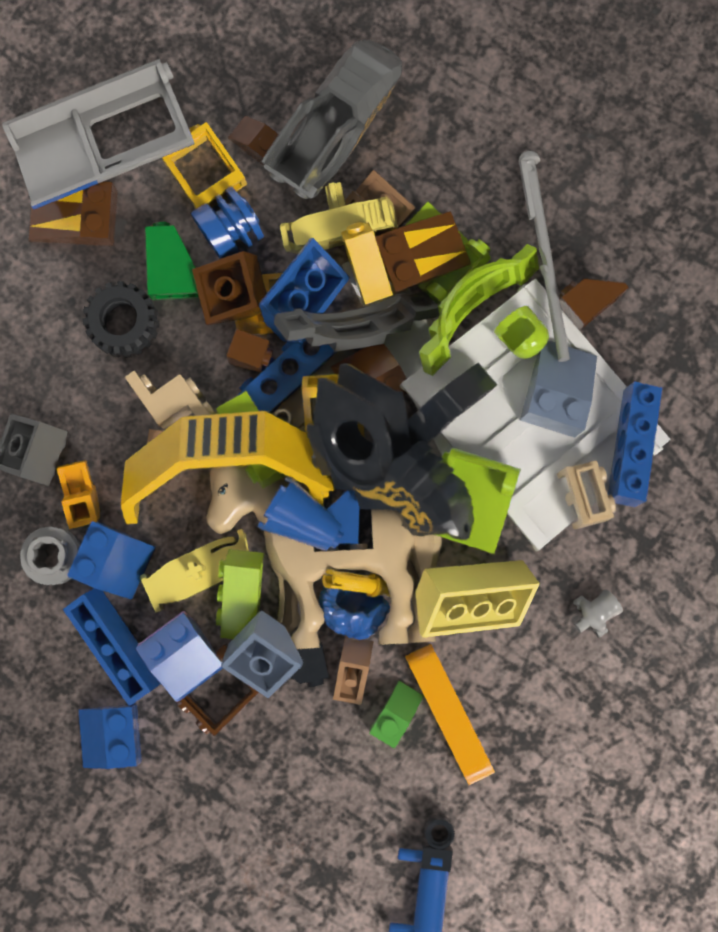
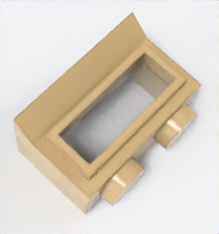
M597 460L565 467L557 473L558 479L566 477L570 492L565 495L568 506H575L579 521L572 524L574 530L614 518L613 512L616 511V504L613 496L607 495L604 486L607 483L606 471L602 466H598Z

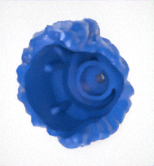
M324 585L320 596H318V604L324 612L326 625L338 634L358 640L367 639L378 631V627L383 624L387 614L390 612L389 602L383 596L370 597L366 595L367 593L325 588Z

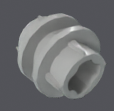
M52 526L39 528L29 534L23 542L20 552L21 566L26 575L36 583L44 585L64 584L73 579L68 577L67 574L81 544L77 537L68 530ZM51 544L57 545L60 550L58 553L59 563L54 568L48 567L45 563L47 557L45 550Z

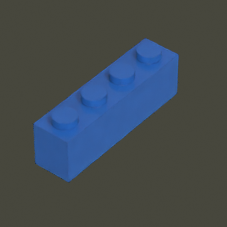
M94 588L63 609L128 706H131L161 685L136 650L139 643L102 590Z

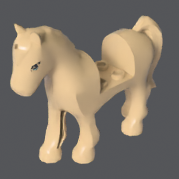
M248 465L213 467L210 471L212 499L206 515L207 524L215 532L223 534L231 531L241 517L251 511L255 513L258 522L261 521L266 524L268 519L264 517V513L281 485L286 488L289 486L284 478L262 489L258 482L253 484L245 471ZM371 509L373 549H367V544L350 545V550L339 551L338 546L335 549L330 546L327 551L320 549V552H316V547L264 531L269 561L278 577L279 612L277 621L286 627L289 635L298 626V629L291 636L296 649L319 648L317 631L324 623V612L316 599L313 583L323 578V574H326L325 571L328 569L340 572L366 570L381 575L388 586L391 599V609L387 624L379 631L378 645L436 641V636L422 638L420 635L416 589L424 569L437 567L442 547V537L437 535L413 536L402 526V514L398 511ZM298 602L301 609V618L298 612Z

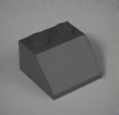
M10 413L0 442V470L49 486L51 479L55 476L56 465L60 453L65 447V439L68 432L40 421Z

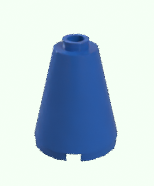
M287 476L285 482L289 483V486L286 488L281 485L264 513V517L268 519L266 524L260 521L257 527L325 551L330 546L335 549L344 533L339 531L342 525L295 479Z

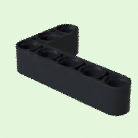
M479 362L439 390L408 419L407 425L411 445L420 440L429 444L457 417L484 398L498 385Z

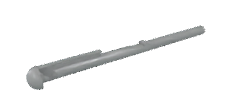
M529 150L523 152L519 157L520 172L529 220L534 219L539 252L543 262L540 269L545 281L558 361L565 362L570 360L536 168V164L540 162V157L536 152Z

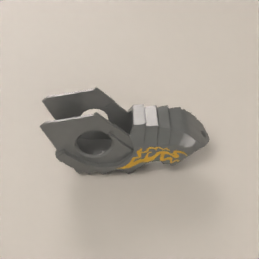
M364 39L353 43L315 92L314 99L310 98L299 104L297 110L265 154L262 162L265 164L264 168L270 171V177L277 182H286L293 186V191L302 198L313 199L318 196L323 186L345 163L377 113L385 105L401 76L402 60L389 48L372 40L366 41ZM302 118H304V120L302 121V123L300 124V126L298 127V129L295 131V133H294V134L292 135V137L290 138V136H291L293 130L295 129V127L297 126V124L301 121Z

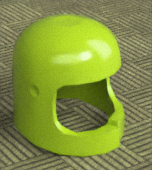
M522 306L513 311L493 331L510 351L520 359H528L535 356L545 347L549 339L548 329L529 306Z

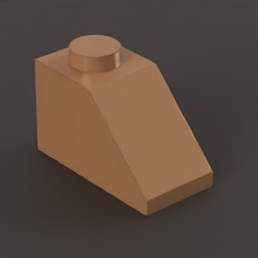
M345 636L333 700L358 705L362 704L374 641L358 640Z

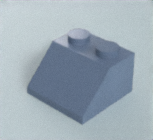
M261 610L228 644L220 667L269 698L302 666L303 660L286 627Z

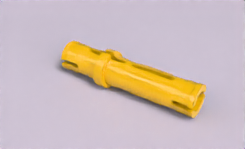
M332 569L326 570V574H323L322 582L325 588L367 593L366 595L370 597H377L379 595L390 597L385 580L378 574L360 575Z

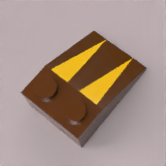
M101 182L35 210L31 207L29 241L114 246L118 190L113 182Z
M451 211L375 237L393 295L471 265Z

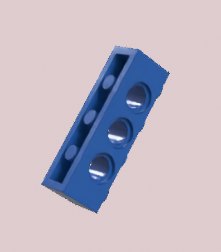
M305 338L301 343L287 342L281 349L283 353L276 360L272 357L268 367L262 366V373L255 379L250 377L239 387L241 392L238 395L247 391L259 411H266L272 414L302 386L303 376H312L336 352H334L329 344L319 346L320 349L317 354L307 355L303 351L304 346L308 343ZM293 361L298 364L299 368L295 374L287 375L283 372V366L287 362ZM267 381L276 382V392L270 395L264 394L262 392L263 384Z
M634 381L623 390L608 495L613 496L616 504L637 507L647 500L662 387Z

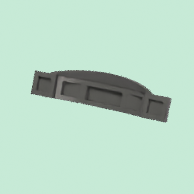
M426 292L401 293L367 307L339 313L317 314L304 311L301 308L295 309L292 312L278 313L275 316L274 325L287 341L305 338L311 347L329 344L334 352L384 344L387 334L410 331L413 321L435 318L438 315L439 308Z

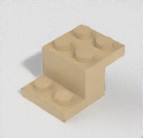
M133 371L125 377L154 420L164 430L181 417H187L191 413H194L195 416L217 414L207 401L204 403L200 401L199 398L203 394L191 378L185 380L179 374L157 390L145 374L140 376Z

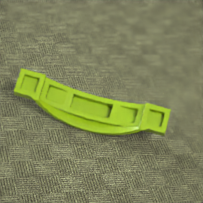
M527 244L512 259L506 260L500 257L495 262L478 267L465 275L453 287L448 297L443 299L438 306L439 319L435 320L429 328L431 340L425 343L419 351L425 373L433 376L451 358L449 342L459 324L475 307L514 284L524 285L539 270L536 247Z

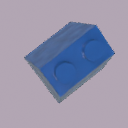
M92 521L67 576L95 589L133 600L141 582L140 576L145 573L156 547L106 524Z

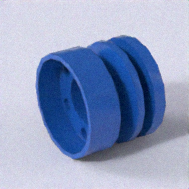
M232 186L225 190L230 203L227 204L220 194L215 196L220 208L218 211L215 212L211 206L204 203L190 213L219 259L239 253L235 243L237 239H240L248 247L252 246V242L247 235L249 231L258 241L264 238L255 212L246 199L239 195Z

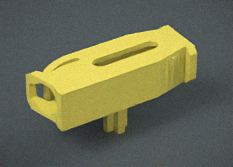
M333 182L325 186L329 210L301 217L294 222L280 224L284 248L286 252L295 254L301 251L310 238H314L324 250L344 245L341 232L347 230L349 225L357 222L369 223L375 237L398 228L393 203L387 196L346 205L341 182ZM287 231H292L294 243L289 242Z
M237 530L239 535L238 542L235 537L215 540L166 563L159 570H156L155 573H152L151 576L148 574L141 575V582L154 610L160 612L164 610V603L180 602L222 583L224 578L218 577L220 560H226L228 549L249 551L244 530ZM234 543H236L235 545L223 547V548L219 549L218 551L214 552L215 549H217V548H219V547H221V546H224V545H227V544H234Z

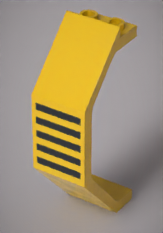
M266 411L187 416L178 419L125 461L120 506L126 524H137L140 500L181 471L194 468L263 464L307 485L310 495L323 507L324 499L329 498V491H334L331 476L322 475L320 468H315L313 465V450L306 432Z

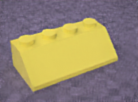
M523 560L424 569L416 589L420 635L423 638L520 626L540 583Z

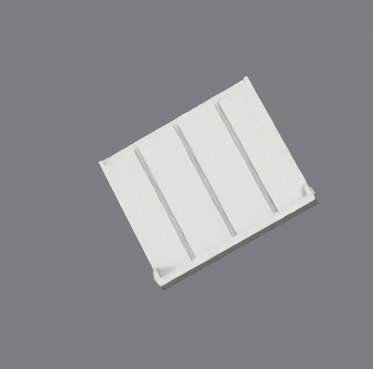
M535 278L527 285H522L517 290L518 293L449 346L451 358L433 376L425 373L422 367L402 382L400 387L421 408L439 390L478 362L498 384L484 398L457 417L440 434L453 448L521 468L507 515L537 552L578 518L575 506H568L565 495L570 492L566 477L558 479V472L565 467L597 460L598 466H602L606 471L607 483L604 486L606 492H608L623 390L627 387L561 309L568 347L597 356L593 398L586 428L574 438L520 421L537 354L528 359L516 357L493 331L513 311L522 306H529L548 329V340L555 342L547 293ZM658 424L653 451L654 456L663 450V445L671 440ZM587 472L580 473L591 507L596 503L589 476Z

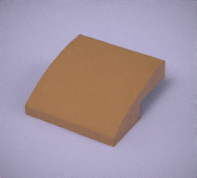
M373 170L358 189L352 191L345 199V204L349 205L387 196L393 203L398 228L417 209L376 170Z

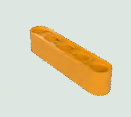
M431 643L406 655L405 658L468 785L495 773Z

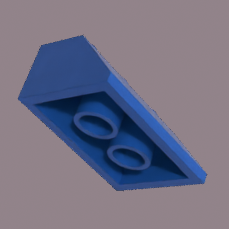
M314 238L308 240L259 303L265 324L283 342L301 343L303 339L287 341L274 325L276 314L292 312L300 308L310 313L323 314L351 278Z

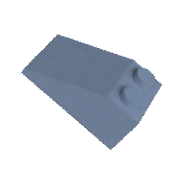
M548 340L545 347L537 354L520 421L575 438L586 428L593 398L597 356L568 347L570 360L559 362L555 342Z

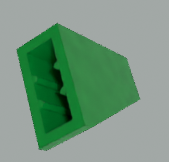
M155 222L153 226L145 227L147 294L150 299L199 298L192 272L195 266L175 226H170L168 222Z

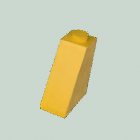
M357 222L349 225L347 230L341 232L356 286L365 305L392 296L390 283L370 224Z

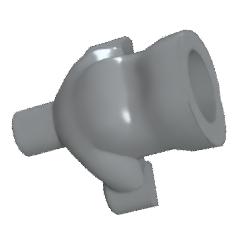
M606 589L592 602L585 599L582 595L573 601V604L577 605V609L579 611L582 610L583 615L582 618L574 623L575 628L581 633L588 627H592L599 638L608 632L606 622L623 612L619 601Z

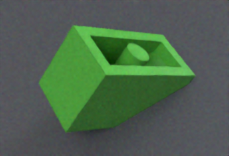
M398 681L369 729V734L395 749L408 728L424 695Z

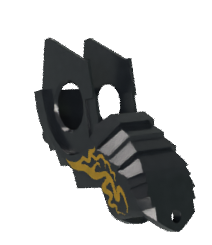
M349 363L340 364L338 384L328 378H319L314 420L307 425L306 434L313 450L312 461L314 467L320 468L322 475L331 476L335 489L355 491L360 509L398 511L402 514V526L413 536L448 534L457 540H468L474 523V508L469 490L465 486L466 483L452 473L455 469L445 464L442 457L430 452L433 447L422 440L411 445L402 391L392 389ZM384 417L387 419L389 424V434H387ZM358 423L362 424L367 428V430L370 432L372 436L373 442H370L362 436L358 428Z

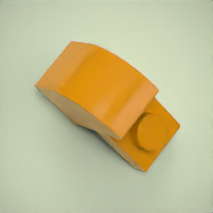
M83 460L58 466L57 472L64 494L61 503L69 529L89 525L92 521L98 522L100 518L99 499L96 486L93 485L87 461Z

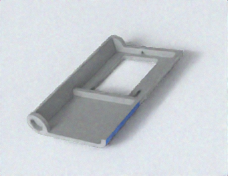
M157 59L2 122L5 134L15 151L31 199L30 204L34 210L195 144L169 83V80L173 79V75L167 62L162 64L160 59ZM155 98H164L175 124L174 132L111 158L103 159L101 157L91 130V126L94 123Z

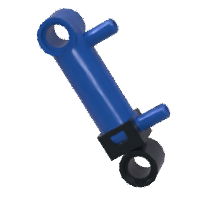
M434 815L426 821L424 834L428 843L422 842L421 851L405 848L398 850L399 860L420 862L414 924L408 925L391 922L389 924V932H442L448 879L449 872H451L453 855L450 845L455 837L454 828L450 820L445 816ZM443 825L447 828V833L443 838L437 839L431 835V831L435 826Z

